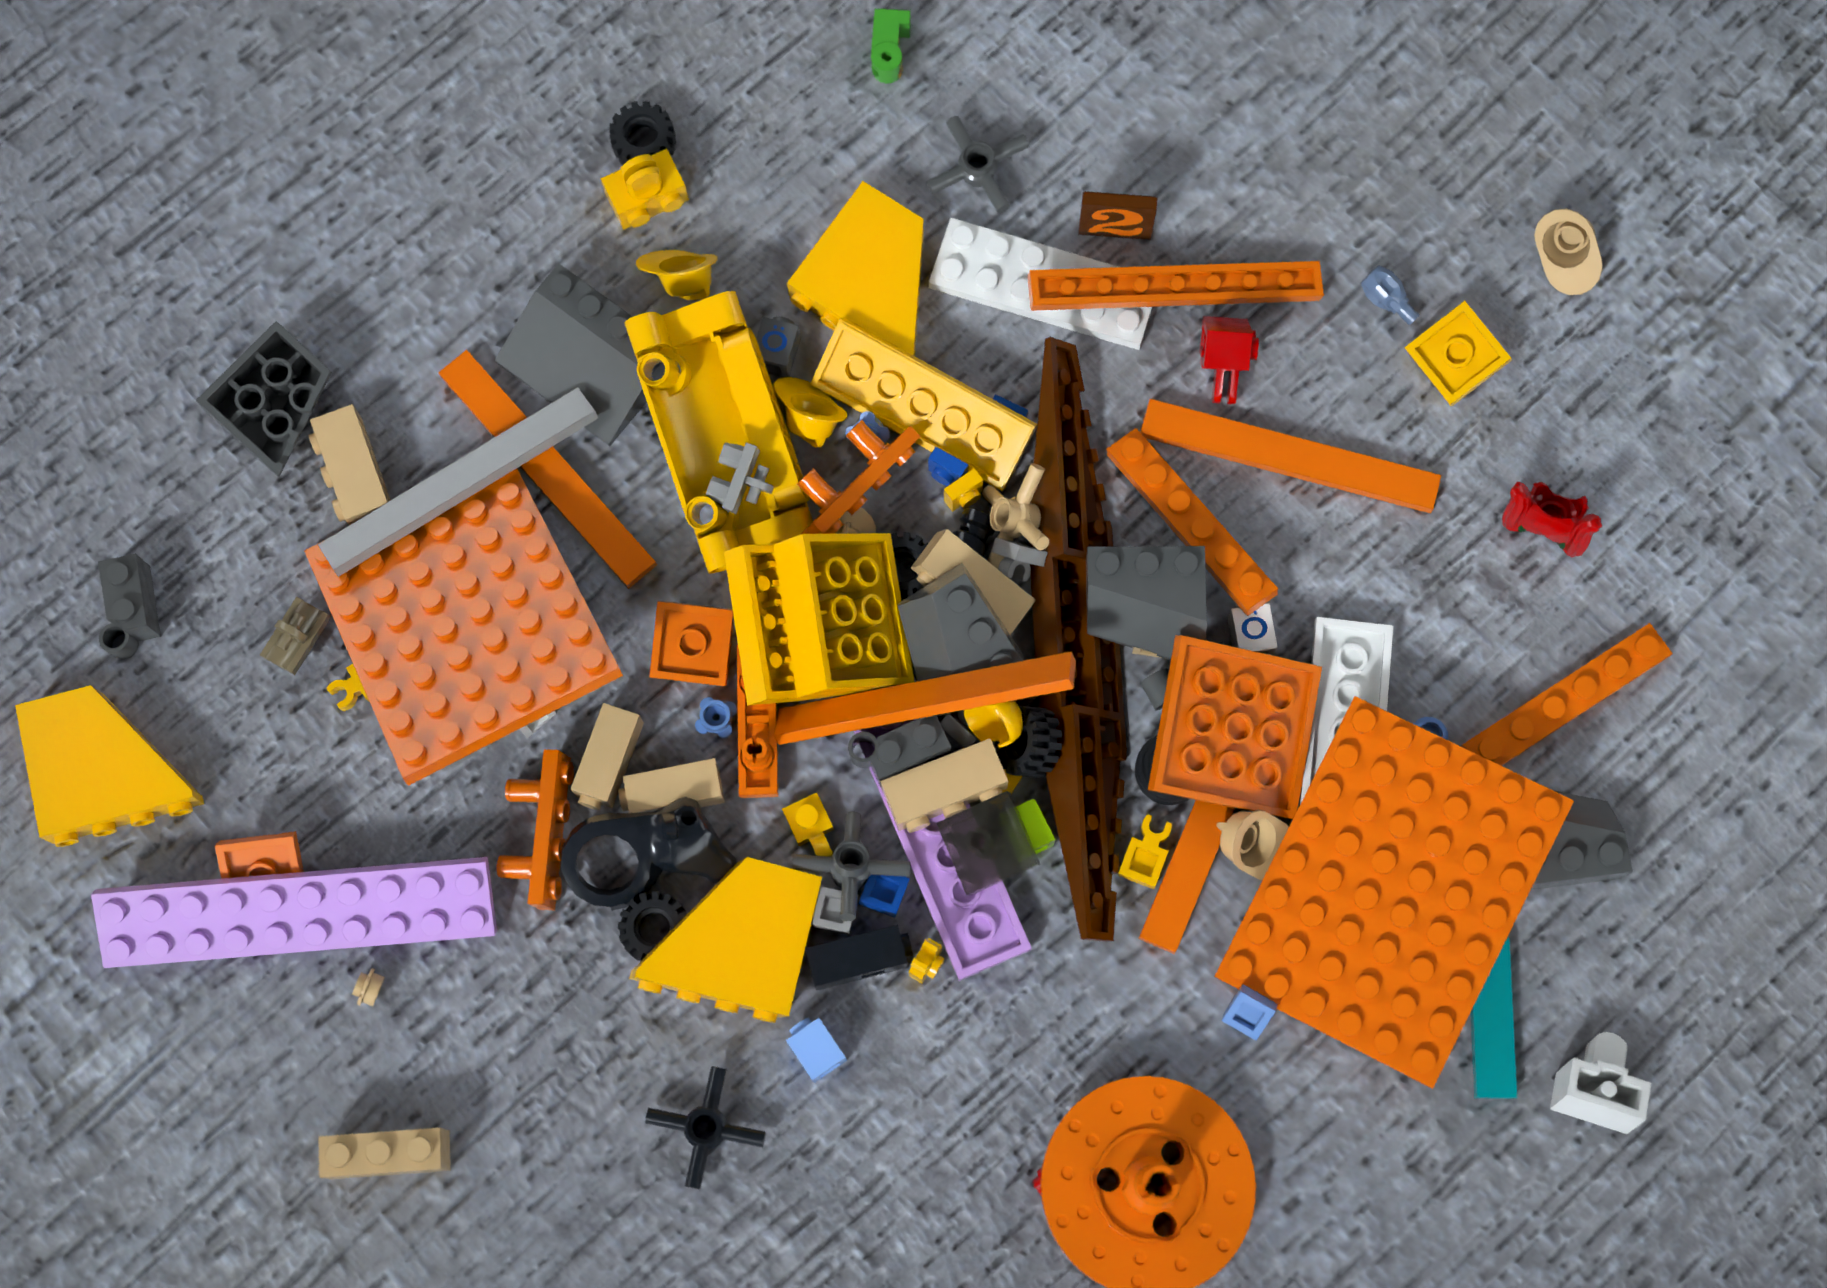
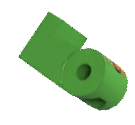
M874 10L871 47L872 73L875 79L881 83H893L902 75L903 60L902 52L899 48L900 38H910V10Z

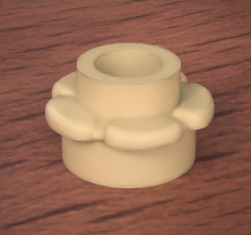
M374 968L370 970L369 974L361 972L352 995L359 997L357 1001L359 1006L361 1003L374 1006L385 977L374 973Z

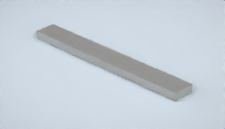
M577 387L321 542L318 546L339 577L597 420L598 416Z

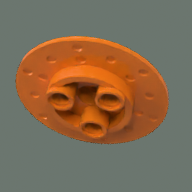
M1138 1076L1105 1084L1093 1090L1072 1106L1061 1119L1049 1140L1041 1169V1199L1048 1226L1055 1241L1071 1263L1083 1274L1106 1288H1195L1215 1276L1232 1259L1243 1243L1253 1217L1256 1197L1255 1172L1248 1146L1240 1130L1225 1110L1213 1099L1185 1083L1163 1077ZM1167 1142L1174 1143L1180 1152L1178 1162L1174 1165L1166 1163L1161 1155V1149ZM1103 1168L1110 1169L1116 1176L1115 1187L1109 1192L1102 1190L1097 1183V1175ZM1154 1173L1160 1176L1163 1181V1185L1158 1188V1196L1148 1193L1145 1189V1184H1149V1179ZM1159 1213H1165L1170 1218L1172 1224L1170 1232L1163 1237L1159 1236L1153 1228V1220Z

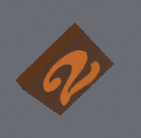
M1085 191L1082 194L1078 235L1151 240L1157 211V197Z

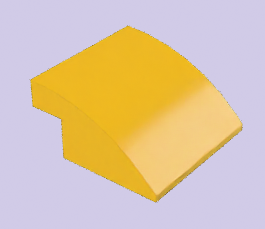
M891 533L800 534L773 545H741L724 552L747 705L835 697L915 682L910 651L897 606L901 602V594Z

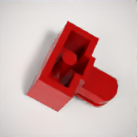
M1203 316L1199 351L1201 356L1200 364L1203 369H1214L1212 403L1220 404L1224 371H1229L1227 404L1235 405L1239 371H1249L1250 360H1257L1259 338L1256 337V330L1251 329L1248 319Z

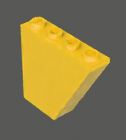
M862 181L787 282L790 301L801 311L808 312L810 310L820 316L822 323L833 331L839 319L844 317L915 356L924 238L923 218Z
M90 685L15 705L39 838L55 844L56 847L76 844L79 842L78 837L93 834L95 837L111 835L117 832V827L131 824L134 827L145 826L155 822V817L168 813L169 816L186 815L193 811V807L204 804L203 796L102 692Z
M750 857L740 860L635 966L630 973L629 979L639 982L638 989L661 994L662 988L678 991L676 998L683 1001L699 1004L700 999L705 998L716 1001L714 1008L731 1013H738L739 1007L753 1010V1018L766 1022L776 1023L777 1017H788L822 877Z

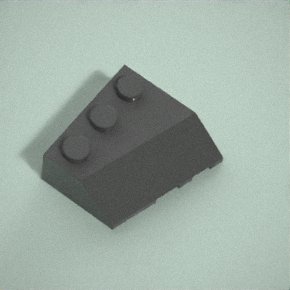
M275 321L196 401L255 458L280 477L332 372L283 326Z
M1205 546L1088 547L1086 555L1087 634L1130 648L1137 647L1157 654L1156 656L1171 660L1175 636L1183 635L1206 641Z
M963 563L897 604L917 681L1025 661L1024 655ZM947 713L937 715V717L947 715Z
M1557 792L1574 800V803L1531 890L1617 880L1632 873L1633 869L1626 833L1608 801Z

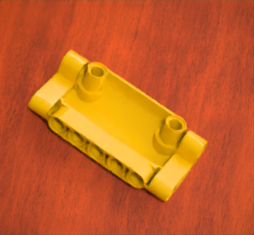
M722 292L664 315L657 312H646L626 320L624 323L638 362L637 375L685 518L694 529L708 573L713 574L726 571L725 551L741 545H773L800 535L813 522L807 504L809 496L797 485L803 478V474L759 344L750 327H747L736 292ZM663 362L665 373L661 379L654 381L652 370L656 364ZM747 442L757 446V449L760 450L751 477L754 478L758 465L769 468L765 483L774 486L772 494L761 491L757 504L746 501L750 489L747 486L736 515L724 510L722 504L706 495V491L713 476L730 483L733 479L736 469L718 462L724 443L745 446ZM710 504L713 508V518L709 523L703 524L699 516L700 510L705 505Z

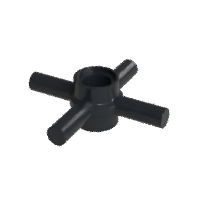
M711 1066L703 1105L693 1109L688 1115L648 1108L646 1124L684 1131L686 1139L693 1145L685 1187L701 1189L709 1149L717 1147L723 1140L761 1148L764 1146L765 1131L727 1124L725 1116L718 1110L727 1069ZM710 1116L716 1122V1131L710 1138L700 1139L695 1131L696 1123L702 1117Z

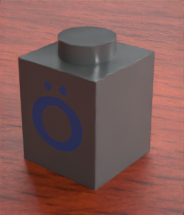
M775 316L773 319L763 317L756 339L768 374L782 378L790 377L801 340L799 325H795L792 320L781 316Z

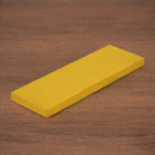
M844 317L839 319L810 382V385L860 413L864 411L873 412L875 417L885 427L898 434H901L911 426L921 436L915 442L916 444L930 452H933L934 448L938 447L968 464V472L975 468L984 482L1001 491L1006 489L1038 425Z

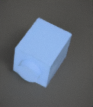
M808 1017L789 1030L792 1036L786 1042L814 1083L847 1061L820 1018L812 1022Z

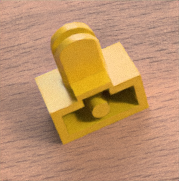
M667 149L651 156L649 154L636 156L621 166L620 170L600 178L605 194L623 230L629 227L642 226L651 217L662 212H673L689 200L685 183Z

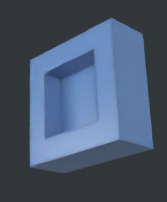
M1242 984L1224 1012L1222 1022L1257 1041L1275 1014L1278 1004Z

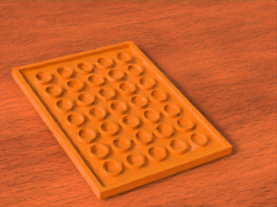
M517 468L339 577L318 544L304 550L401 776L408 786L623 676Z
M1354 696L1214 977L1238 990L1244 984L1277 1003V1010L1433 1089L1574 800Z

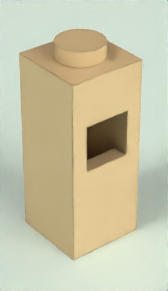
M606 703L602 704L571 787V791L576 797H579V804L600 811L602 805L613 808L618 795V789H620L623 776H625L644 724L639 714Z
M715 758L623 776L625 788L618 789L622 811H629V813L660 810L683 797L697 800L701 808L725 803L719 766Z

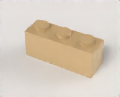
M353 404L310 419L314 433L309 434V439L316 455L322 454L326 466L320 467L327 487H333L337 499L332 501V505L339 521L345 520L351 525L391 501L363 420Z
M945 529L937 532L911 567L918 574L916 578L918 582L925 587L963 563L1011 635L1036 600L951 531Z
M991 738L881 781L882 791L898 831L907 828L909 833L929 826V819L942 814H944L945 818L957 816L967 810L965 805L980 800L982 804L995 801L1003 796L1002 791L1008 787V779Z
M428 1128L319 1136V1178L344 1179L451 1171L450 1130Z

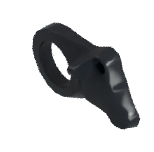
M688 797L680 798L665 808L652 812L606 813L590 817L580 822L571 830L562 846L561 871L574 894L592 905L610 907L612 911L628 907V902L632 898L635 901L640 898L639 894L647 893L656 883L662 871L700 875L717 884L738 863L736 857L721 843L712 825L703 815L697 800ZM602 835L617 836L627 841L635 850L638 859V869L633 878L622 887L611 890L599 889L587 883L580 875L576 863L577 855L582 846L592 838Z

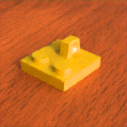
M1466 301L1462 302L1404 347L1451 407L1512 361L1510 355Z

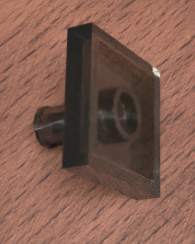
M1008 791L936 823L967 896H971L1040 865L1012 795Z

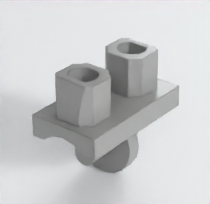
M747 442L745 446L724 443L718 462L732 467L736 471L731 483L713 476L706 491V495L709 498L722 504L724 510L736 515L747 486L750 489L746 501L757 504L761 491L772 494L774 486L765 483L769 468L758 465L754 478L751 477L760 453L757 446Z

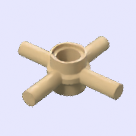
M1031 463L1016 497L1005 498L992 485L986 486L983 489L982 496L992 505L990 524L995 531L1000 532L998 538L1013 541L1014 538L1023 536L1037 550H1044L1048 547L1049 539L1038 529L1041 520L1040 510L1037 505L1030 503L1045 471L1042 466ZM991 551L987 561L998 569L1000 562L1005 557Z

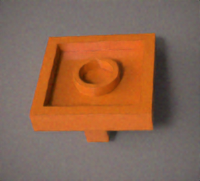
M657 601L649 677L726 686L734 624L733 609Z
M296 831L220 840L215 845L221 879L304 872Z

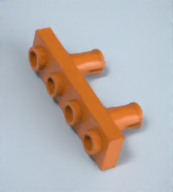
M861 420L846 437L868 459V466L843 492L840 490L836 492L814 468L797 483L820 508L818 511L820 515L801 534H835L843 526L839 518L846 511L852 516L868 500L863 494L870 487L877 491L892 476L887 470L894 463L900 467L916 452L911 446L921 436L909 426L891 443L887 442L885 444Z
M737 645L739 797H779L778 743L774 737L777 721V703L747 705Z
M544 749L540 780L508 779L505 786L507 801L538 803L532 856L500 855L497 860V875L499 878L530 879L527 904L540 910H555L556 900H559L562 894V880L559 877L562 846L565 842L563 838L564 823H567L570 817V803L567 800L568 785H571L573 782L574 766L571 758L560 750Z

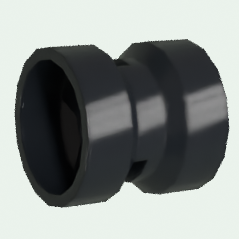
M965 508L959 519L961 523L960 529L954 531L953 534L984 557L987 550L986 540L995 533L990 524V516L973 508Z

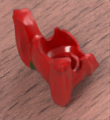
M1517 482L1511 488V499L1502 515V525L1508 531L1520 533L1529 531L1537 535H1543L1549 540L1556 542L1560 549L1570 557L1582 556L1591 542L1593 533L1598 532L1603 526L1599 516L1595 514L1585 515L1589 509L1586 496L1573 499L1556 495L1543 482L1534 483L1531 492L1525 484Z

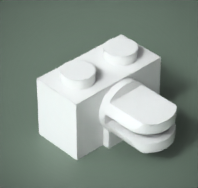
M1603 1032L1595 1036L1586 1045L1584 1061L1573 1057L1556 1072L1550 1109L1628 1134L1646 1120L1651 1082L1628 1075V1069L1625 1068L1627 1057L1626 1042L1614 1033Z

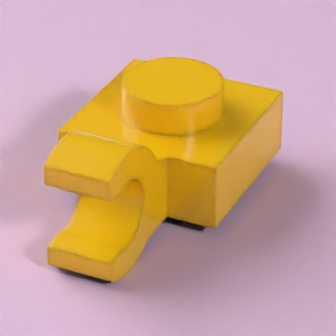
M817 793L782 808L799 846L810 841L816 856L831 857L833 855L824 834L833 831L834 828Z

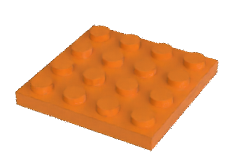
M1175 636L1148 790L1252 812L1262 810L1272 816L1293 819L1298 810L1322 667L1188 636Z

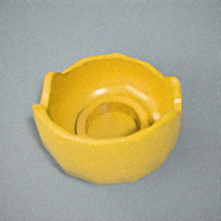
M1014 700L964 710V718L968 727L980 742L991 738L992 742H1000L997 746L1002 748L1017 740L1022 732V712Z

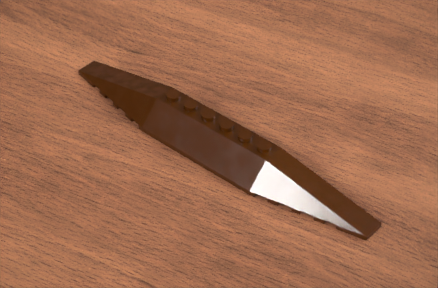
M1049 337L1045 339L1034 455V463L1042 466L1045 471L1030 502L1038 506L1041 514L1038 529L1049 539L1048 547L1043 550L1048 552L1044 567L1030 564L1032 597L1036 600L1032 605L1035 658L1072 651L1076 665L1074 689L1037 696L1039 708H1046L1055 714L1053 718H1058L1060 723L1056 729L1062 730V737L1057 738V743H1062L1061 750H1056L1055 753L1059 756L1057 763L1051 762L1054 769L1051 772H1046V778L1081 940L1111 942L1114 941L1117 892L1111 890L1112 874H1117L1119 870V856L1114 854L1115 834H1120L1122 820L1116 818L1117 802L1119 798H1124L1125 784L1124 780L1119 779L1120 762L1126 761L1127 746L1120 644L1087 634L1086 555L1088 547H1113V533L1111 521H1104L1101 502L1106 501L1104 485L1097 484L1093 463L1099 461L1096 448L1090 449L1086 428L1092 426L1089 410L1082 409L1079 394L1084 392L1085 389L1077 348L1074 344Z

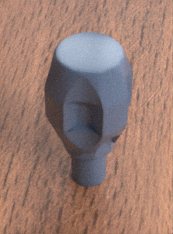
M1378 265L1361 281L1366 297L1375 306L1391 311L1393 314L1397 313L1408 325L1412 324L1420 316L1408 303L1409 299L1406 297L1407 294L1402 281L1391 270Z

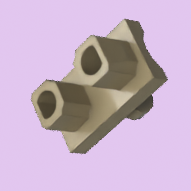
M296 597L283 619L278 620L275 624L276 630L260 653V656L295 675L331 619V616Z

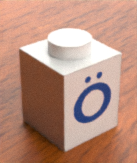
M1236 604V608L1231 609L1227 618L1232 647L1273 656L1278 647L1270 604H1264L1249 616Z

